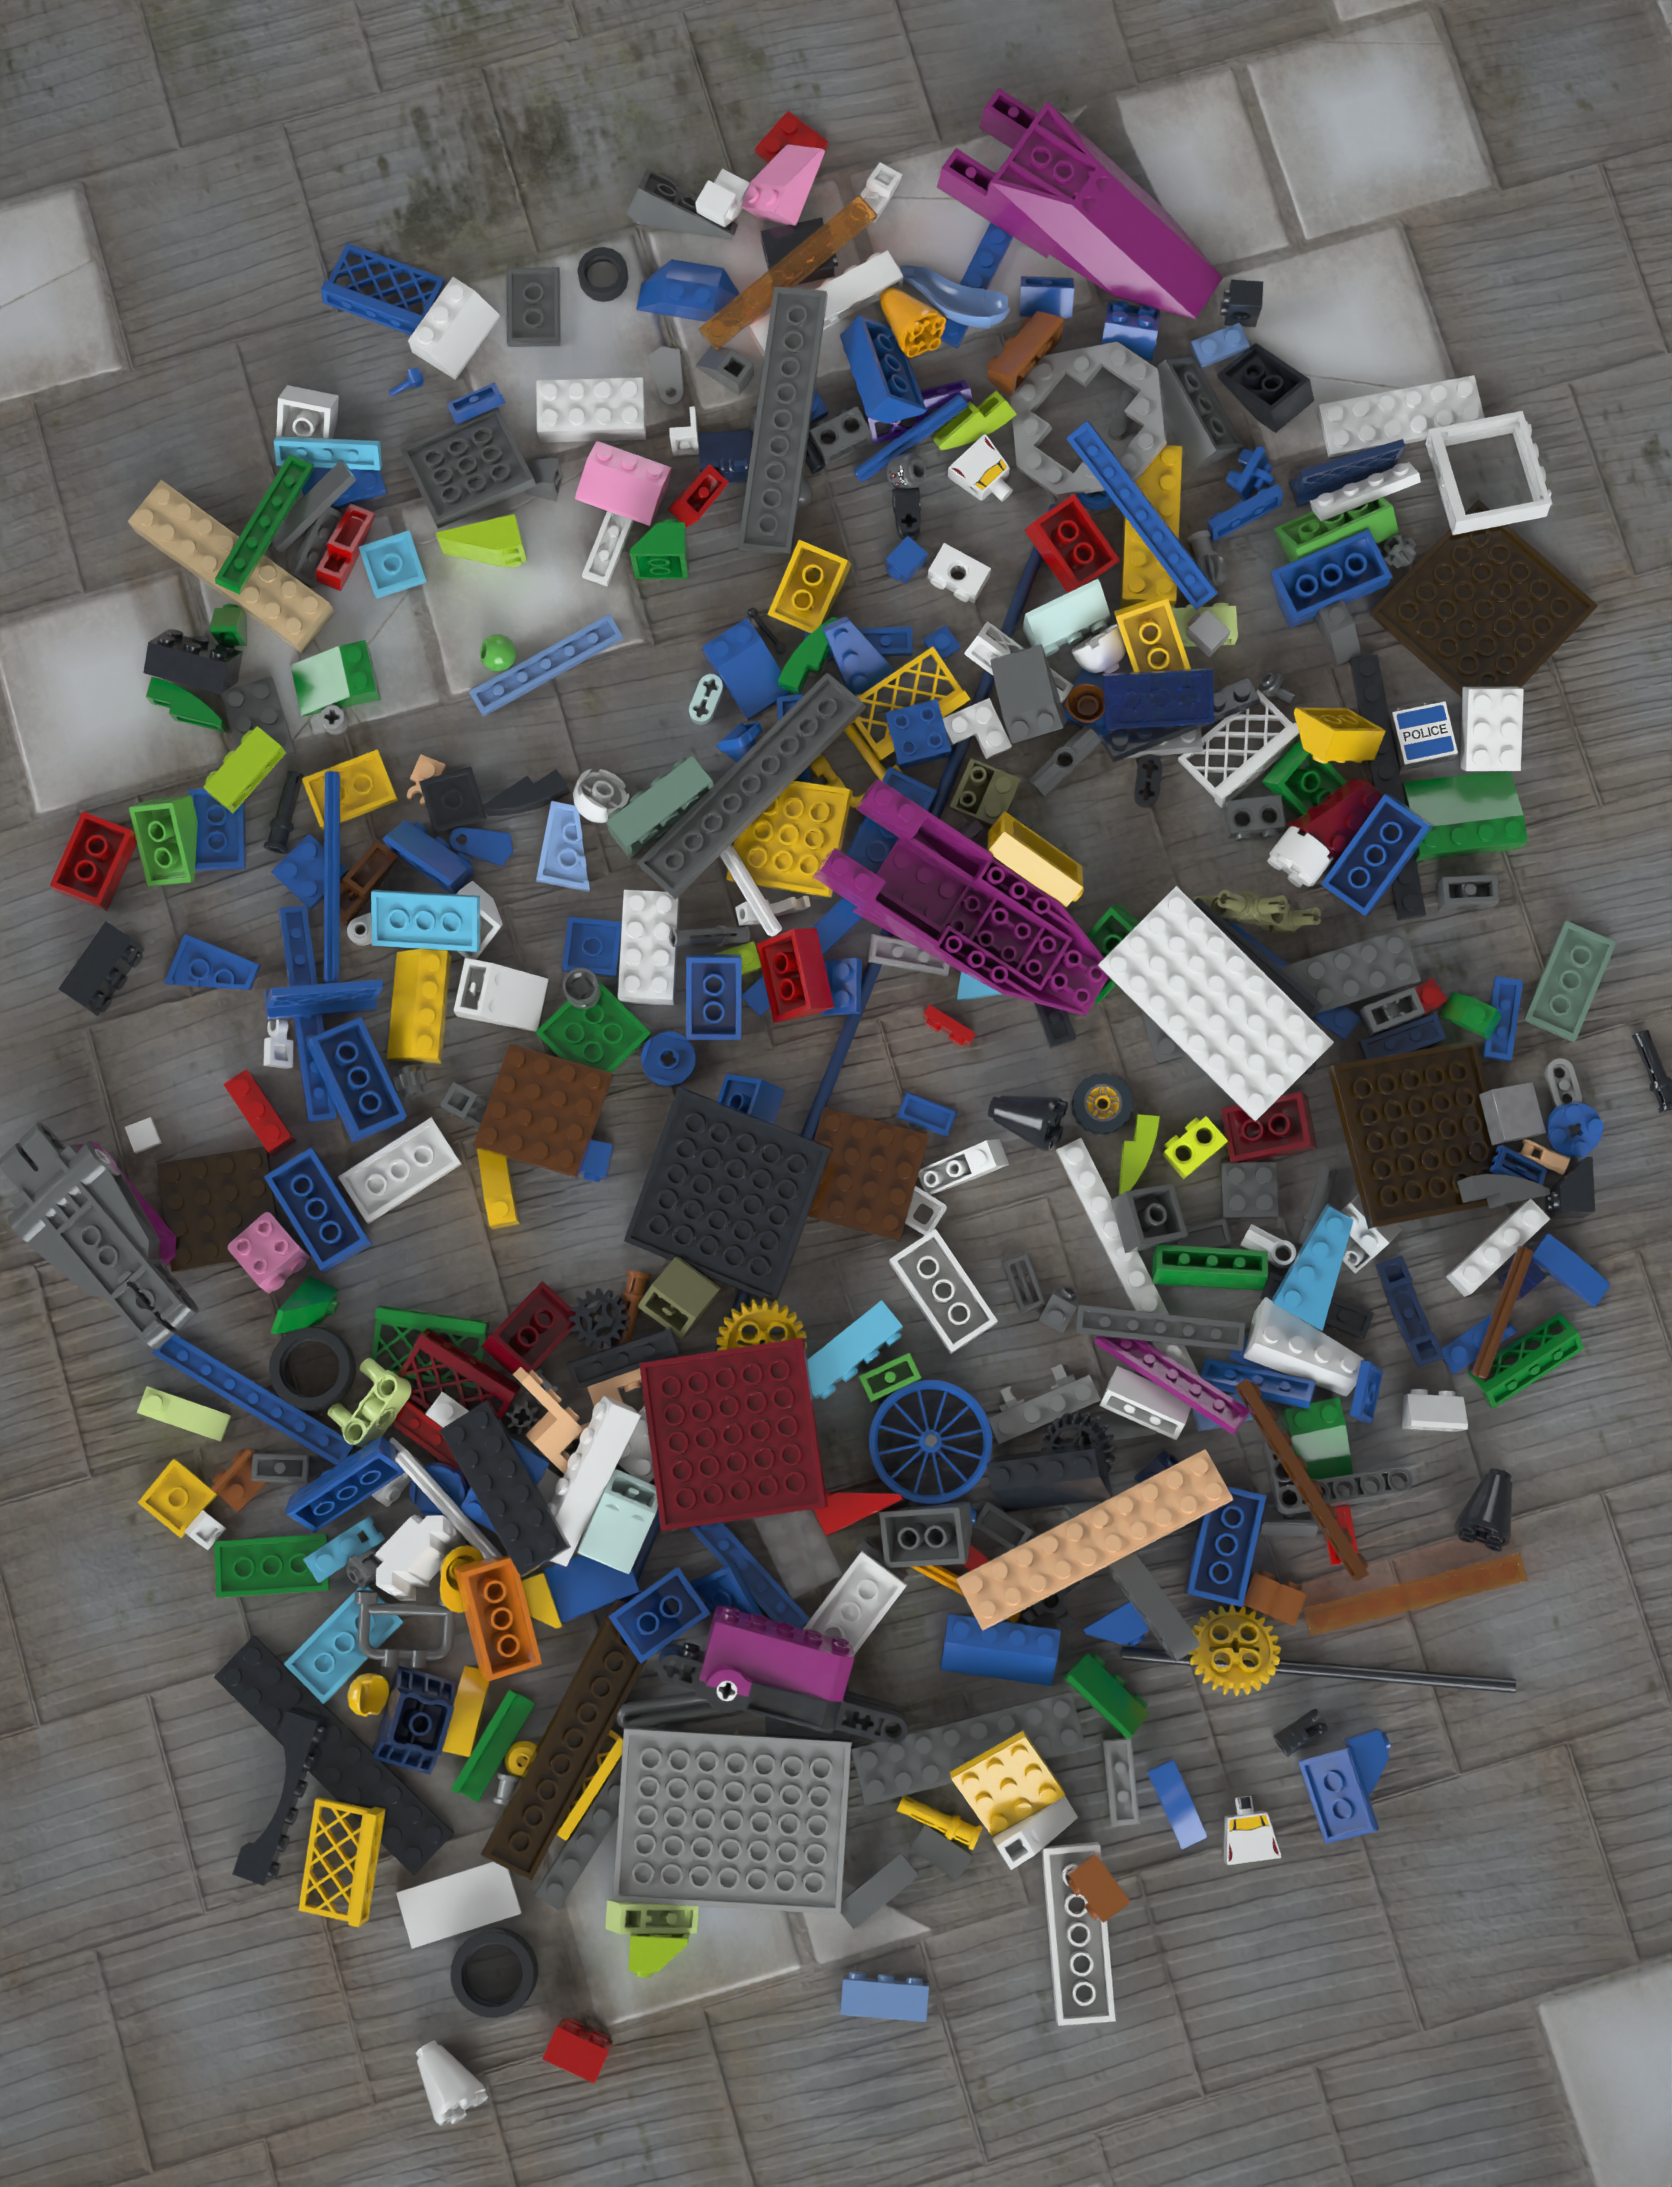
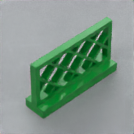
M382 1305L376 1308V1324L371 1359L377 1363L378 1355L387 1350L396 1363L388 1369L383 1368L385 1371L389 1370L398 1375L400 1370H393V1368L398 1365L401 1369L403 1367L402 1362L412 1352L414 1346L406 1337V1334L413 1329L421 1330L423 1333L429 1328L437 1334L446 1333L452 1339L454 1345L464 1351L465 1349L460 1342L467 1337L480 1338L478 1350L472 1356L477 1355V1359L483 1362L485 1350L481 1345L486 1341L490 1321ZM382 1324L393 1326L399 1334L389 1344L381 1336ZM400 1327L409 1328V1329H407L405 1332H403V1331L400 1329ZM454 1335H459L463 1337L457 1340ZM402 1338L411 1352L399 1360L390 1346ZM380 1342L384 1346L381 1350H379ZM417 1354L416 1358L423 1367L432 1364L431 1361L426 1363L421 1355ZM448 1367L451 1371L441 1377L442 1382L456 1380L455 1378H448L450 1374H454L453 1369ZM427 1370L429 1375L421 1374L423 1381L437 1383L432 1370ZM415 1373L408 1374L404 1378L416 1379ZM472 1381L462 1383L464 1387L478 1388L477 1384Z

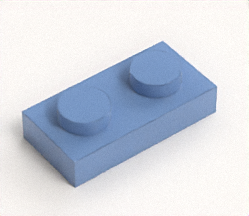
M1240 323L1190 343L1191 350L1200 368L1242 353L1250 347Z

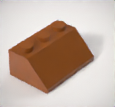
M1037 311L1032 318L1028 316L1021 324V331L1016 337L1012 335L1006 341L999 357L995 355L987 364L986 380L1008 397H1011L1044 355H1049L1060 342L1064 319L1060 316Z

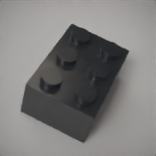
M168 629L148 642L143 673L222 694L238 682L243 651L236 650L235 646L231 644L219 643L217 645L210 643L209 639L205 637L194 636L191 638L184 636L182 631Z
M105 921L58 989L98 1016L100 1012L103 1013L109 1008L112 1002V995L116 990H120L125 985L128 979L126 975L132 967L135 968L139 965L143 958L142 952L145 949L134 939Z

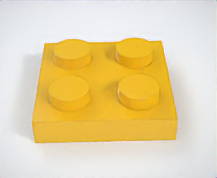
M173 1459L137 1503L178 1537L183 1538L186 1534L185 1530L202 1510H206L218 1494L214 1493L206 1483L178 1460Z

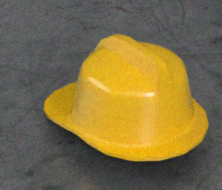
M468 1545L457 1547L442 1559L440 1565V1596L444 1606L450 1611L464 1612L454 1568L484 1559L481 1552L475 1547Z

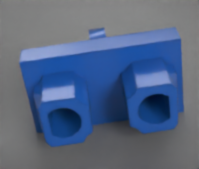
M1257 446L1255 451L1243 448L1238 459L1239 465L1245 467L1243 473L1232 470L1226 478L1227 485L1238 492L1240 499L1248 500L1254 489L1260 491L1263 485L1271 486L1274 482L1273 476L1270 475L1273 467L1268 464L1269 459L1265 456L1266 450L1263 447Z

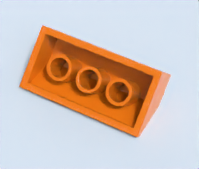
M505 1556L481 1559L455 1567L454 1572L480 1675L487 1681H492L541 1665L542 1662L521 1577L511 1558Z

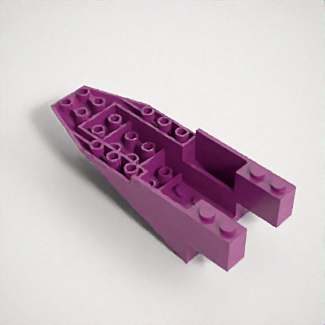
M998 88L984 107L979 128L1013 149V151L998 172L994 173L955 148L941 168L937 188L1045 258L1051 255L1114 297L1196 319L1223 277L1174 218L1048 101L1041 111L1037 113Z
M879 779L868 788L856 809L899 837L879 870L874 874L834 848L826 855L813 878L856 905L852 912L999 993L1086 1016L1109 976L1098 966L1104 957L1061 903L992 858L993 854Z

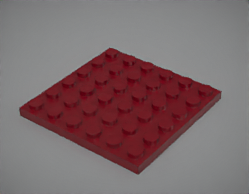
M804 1338L639 1363L661 1531L828 1507Z

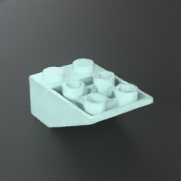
M614 1469L586 1526L577 1553L629 1574L658 1508L656 1487Z

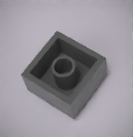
M1173 1183L1127 1191L1111 1200L1125 1253L1156 1248V1245H1172L1188 1236Z

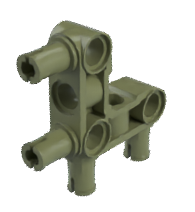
M1222 890L1219 895L1197 896L1194 899L1188 897L1192 902L1197 898L1201 899L1228 924H1252L1278 935H1293L1295 930L1301 926L1318 925L1321 921L1319 918L1314 919V917L1321 916V911L1317 907L1299 909L1293 904H1288L1286 897L1283 895L1268 897L1253 891L1232 893L1228 890Z

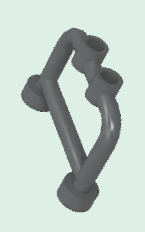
M355 1591L354 1603L360 1604L358 1645L361 1652L368 1658L382 1660V1666L399 1667V1661H410V1667L426 1668L427 1661L441 1660L452 1650L456 1612L450 1611L444 1606L441 1596L439 1597V1605L377 1603V1591ZM371 1614L444 1616L442 1645L437 1650L373 1648L369 1643Z

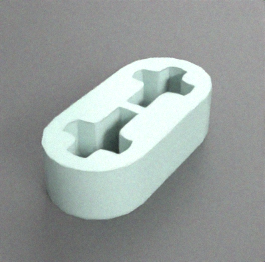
M707 674L703 676L689 707L690 718L698 725H705L712 720L723 694V683L717 675ZM711 682H715L718 690H712L710 696L706 697L707 687L704 685H710ZM703 702H706L705 709L708 714H703L701 718L697 717L695 708L700 709Z

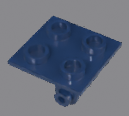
M751 430L698 433L700 473L710 464L729 483L747 482L752 449Z

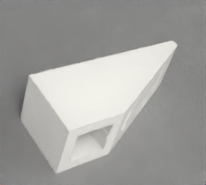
M1000 1139L986 1140L920 1169L919 1178L924 1191L929 1195H933L1009 1165Z
M1064 1796L991 1839L1006 1864L1012 1870L1036 1855L1078 1817Z

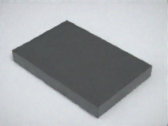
M559 267L507 268L508 347L561 346Z

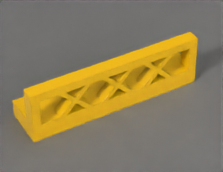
M610 1730L608 1735L617 1740L610 1752L600 1754L599 1751L596 1757L599 1770L595 1776L585 1778L582 1784L584 1793L579 1800L573 1801L572 1805L576 1804L572 1811L569 1809L567 1812L568 1818L557 1832V1835L565 1841L569 1839L574 1828L622 1755L623 1737L613 1730ZM607 1756L604 1762L602 1763L601 1757ZM591 1780L590 1784L586 1788L585 1781Z

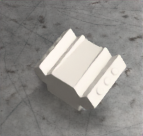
M414 1514L377 1551L376 1557L383 1563L376 1569V1586L400 1601H416V1587H430L429 1581L440 1570L442 1559L453 1548L466 1546V1538L443 1515L426 1516L423 1519L421 1516Z

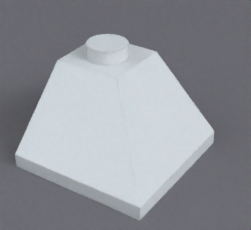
M471 881L459 890L457 894L480 896V950L478 952H458L465 958L477 960L503 923L494 899L476 883Z

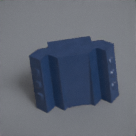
M399 1666L393 1675V1685L389 1691L383 1719L378 1727V1738L373 1745L372 1758L430 1775L436 1765L438 1755L442 1753L454 1711L453 1701L456 1694V1681Z

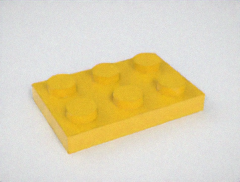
M378 749L302 778L322 830H324L325 773L328 771H336L340 775V823L398 801Z

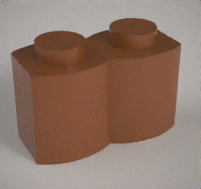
M1260 1570L1259 1574L1251 1573L1243 1606L1287 1625L1295 1626L1307 1595L1300 1592L1302 1587L1290 1581H1286L1285 1585L1274 1581L1275 1575Z

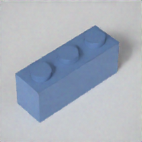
M849 1972V1976H843L840 2015L926 2022L929 1985L928 1983H923V1978L906 1977V1981H897L893 1975L878 1974L877 1979L866 1978V1973Z

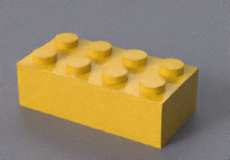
M1166 594L1114 611L1149 718L1200 702L1201 698Z

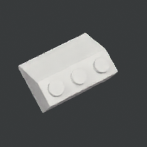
M452 277L409 338L408 342L411 351L456 380L500 315L475 290Z

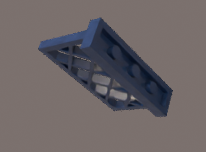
M1400 439L1300 470L1298 478L1289 481L1297 508L1310 504L1311 500L1318 498L1324 493H1332L1342 489L1349 483H1357L1367 479L1372 474L1392 469L1397 465L1405 448L1404 440Z

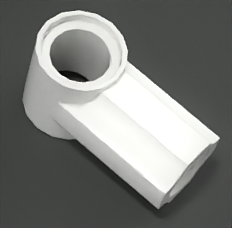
M1252 1224L1240 1245L1247 1250L1267 1251L1268 1261L1280 1269L1289 1267L1296 1257V1249L1291 1242L1281 1240ZM1279 1248L1288 1250L1290 1259L1287 1261L1279 1260L1275 1255V1251Z

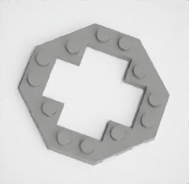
M1119 342L1044 355L1010 397L1011 407L1017 414L1012 418L1016 466L1020 472L1057 498L1070 497V494L1080 492L1087 494L1105 490L1084 461L1073 474L1037 448L1052 430V427L1034 414V412L1065 374L1084 387H1087L1100 369L1104 367L1139 391L1138 395L1124 412L1126 416L1140 424L1143 428L1118 457V460L1135 482L1167 444L1159 370Z

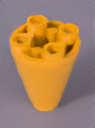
M895 287L887 288L881 294L879 299L881 308L899 347L907 357L912 358L928 350L934 351L941 345L940 337L945 329L946 319L939 311Z

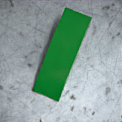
M832 617L820 625L794 651L777 681L781 689L798 695L801 693L810 671L820 675L830 651L822 627L838 620V618Z
M151 677L146 698L151 704L170 708L169 714L175 721L226 733L227 727L223 721L199 698L168 681Z

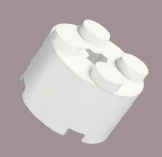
M1291 826L1271 850L1270 858L1267 861L1275 869H1282L1289 874L1287 878L1295 886L1301 887L1303 884L1308 887L1313 886L1333 861V857H1327L1330 853L1329 850L1316 838L1308 833L1303 837L1297 833L1300 830L1299 828Z

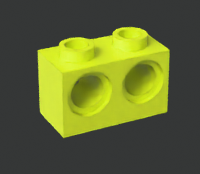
M1207 1116L1201 1121L1196 1117L1185 1127L1188 1131L1181 1138L1175 1135L1164 1144L1166 1150L1162 1154L1163 1157L1183 1180L1228 1142ZM1200 1130L1208 1132L1210 1142L1206 1144L1200 1143L1196 1137L1197 1132ZM1185 1148L1190 1154L1189 1160L1180 1161L1176 1157V1149Z

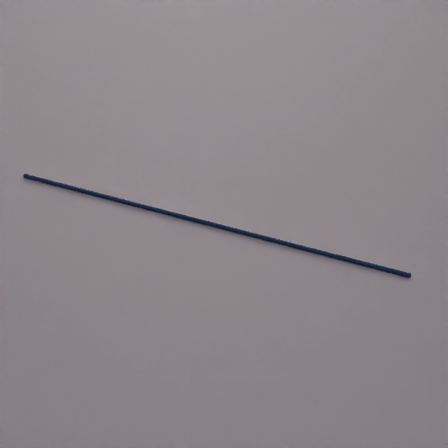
M1050 504L1049 509H1048L1047 512H1049L1051 509H1053V508L1056 507L1057 505H1055V504ZM1035 546L1032 549L1000 630L1009 638L1013 636L1043 560ZM984 670L970 706L989 697L995 680L994 676ZM972 737L956 743L937 793L928 811L938 819L941 818ZM882 928L880 935L894 937V934ZM869 962L861 980V1013L848 1014L800 1134L802 1136L814 1139L820 1116L824 1107L827 1106L882 964ZM739 1289L731 1310L735 1309L740 1313L742 1311L741 1303L747 1306L752 1294ZM730 1311L728 1318L733 1319L732 1312ZM717 1344L715 1351L721 1346ZM658 1508L633 1564L637 1582L660 1528ZM632 1597L626 1598L621 1601L627 1604L629 1601H631Z

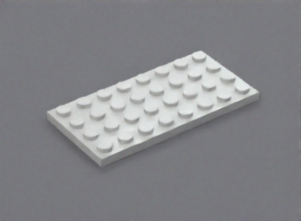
M1177 886L1098 964L1254 1121L1334 1043Z

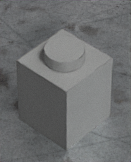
M1207 609L1202 615L1197 613L1187 623L1189 628L1186 636L1210 657L1228 639L1231 631Z

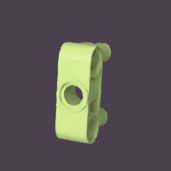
M371 1358L363 1361L360 1371L374 1382V1386L360 1402L355 1413L352 1415L339 1403L332 1405L327 1413L329 1417L342 1427L343 1436L347 1443L363 1448L370 1441L378 1439L384 1434L409 1399L412 1390L411 1384L407 1380L398 1377L394 1372L385 1371Z

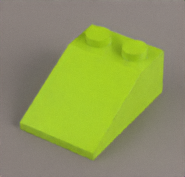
M515 514L436 532L444 555L499 567L506 566L507 568L518 567L522 562L527 561Z

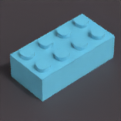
M882 1300L808 1359L812 1396L815 1400L820 1396L825 1400L837 1390L835 1387L836 1383L841 1379L846 1383L858 1373L857 1366L862 1362L868 1365L880 1355L878 1350L886 1344L889 1348L901 1338L900 1332L903 1326Z

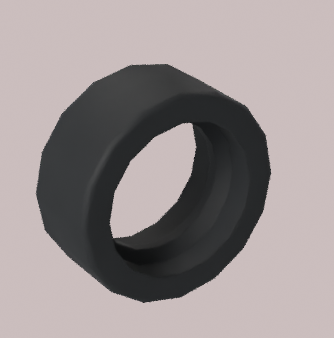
M607 247L593 248L585 253L579 261L577 272L580 287L585 295L591 299L601 302L612 301L621 296L627 288L629 277L626 261L614 249ZM602 261L613 263L619 273L617 281L611 286L604 288L593 286L587 276L589 268L595 263Z

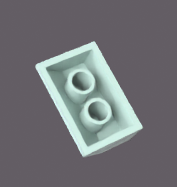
M1096 579L1026 613L1022 630L1031 647L1042 644L1045 655L1050 656L1059 650V646L1065 643L1069 645L1075 644L1083 638L1082 635L1090 631L1097 633L1105 629L1107 623H1109L1110 612L1099 580Z

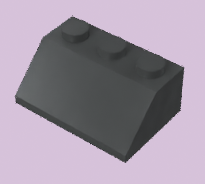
M969 1502L890 1506L879 1512L885 1568L967 1563L972 1535Z

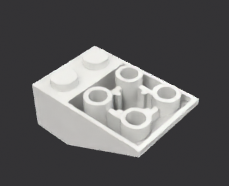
M465 958L454 1012L457 1017L536 1032L540 1023L549 979L501 965Z

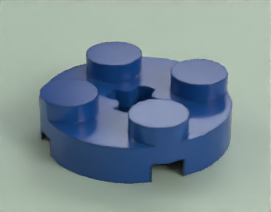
M669 1031L660 1033V1035H656L646 1042L641 1054V1063L646 1076L653 1083L663 1087H674L684 1084L691 1077L696 1066V1055L693 1046L686 1040V1037ZM668 1052H671L676 1062L675 1064H670L669 1067L664 1066L665 1062L661 1060V1057L667 1056Z
M1572 1101L1573 1103L1557 1106L1550 1113L1546 1122V1130L1549 1138L1548 1141L1554 1149L1565 1156L1580 1158L1586 1156L1588 1152L1597 1146L1602 1136L1604 1124L1599 1114L1591 1106L1580 1101ZM1577 1123H1580V1131L1577 1134L1570 1135L1571 1131L1568 1129L1570 1124L1575 1126Z
M432 1463L423 1466L436 1483L461 1508L467 1496V1485L462 1471L444 1463ZM412 1480L410 1497L413 1504L415 1505L416 1503L418 1508L421 1509V1513L424 1516L443 1515L446 1517Z

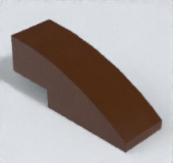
M378 840L342 879V884L340 885V922L345 926H348L371 898V891L377 890L398 859V855Z

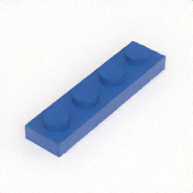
M912 627L858 628L883 657L913 656ZM805 631V639H806V637H808L811 633ZM831 650L829 651L827 658H833Z
M1206 1358L1200 1376L1217 1389L1237 1393L1234 1387L1248 1378L1250 1383L1255 1382L1261 1390L1262 1397L1260 1399L1307 1409L1310 1408L1316 1381L1208 1358Z

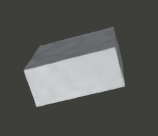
M1533 1082L1492 1089L1479 1095L1492 1145L1533 1138L1546 1133Z

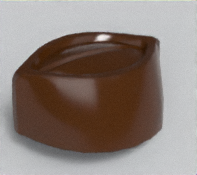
M1083 683L1075 686L1069 692L1064 704V710L1076 721L1090 723L1102 717L1109 705V699L1098 686Z

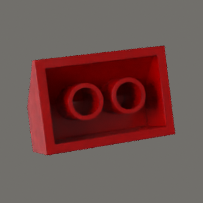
M816 928L792 929L756 944L773 1023L816 1015L834 1008Z

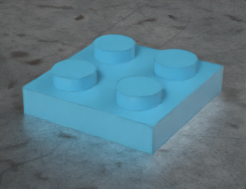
M410 531L359 547L376 599L427 583Z

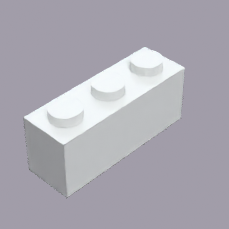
M1119 1366L1116 1367L1100 1403L1101 1407L1177 1440L1185 1426L1191 1410L1189 1405L1154 1382Z

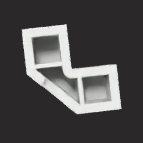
M722 169L714 183L709 180L707 181L695 202L697 213L726 227L739 216L743 209L741 205L750 183Z

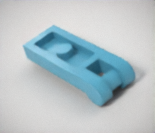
M370 1515L303 1558L317 1582L323 1581L347 1565L351 1556L356 1555L359 1557L385 1540L382 1533H378L373 1526L375 1522ZM361 1531H364L368 1537V1540L363 1543L357 1536Z

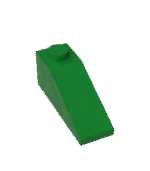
M309 1276L279 1308L271 1333L277 1335L321 1324L329 1315L333 1316L339 1306V1301L336 1300L339 1289Z

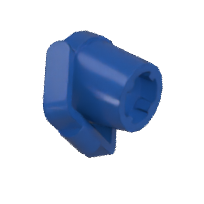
M760 722L740 723L716 747L737 763L756 744L754 739L763 732Z

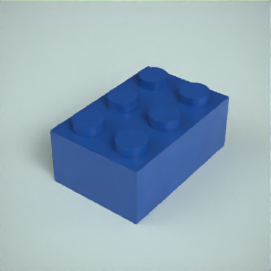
M741 954L686 955V1040H741Z

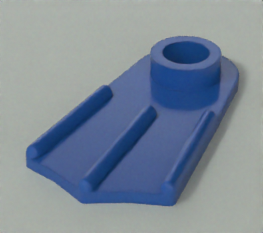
M460 827L455 829L450 835V844L456 851L499 866H503L513 853L510 833ZM460 836L467 838V842L463 845L457 842Z

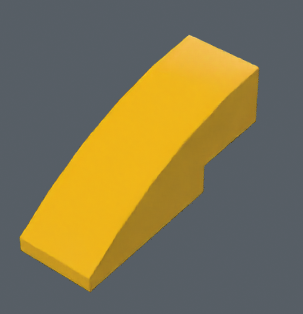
M464 1667L453 1705L454 1711L442 1749L444 1752L470 1757L474 1750L490 1686V1681H487L480 1675L479 1668Z

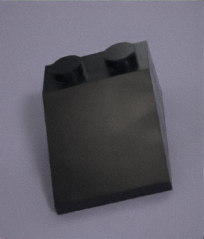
M1257 343L1253 344L1217 374L1218 379L1255 419L1274 433L1278 432L1314 402L1310 379Z

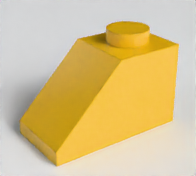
M545 1573L523 1580L522 1585L530 1616L556 1629L564 1627V1624L560 1621Z

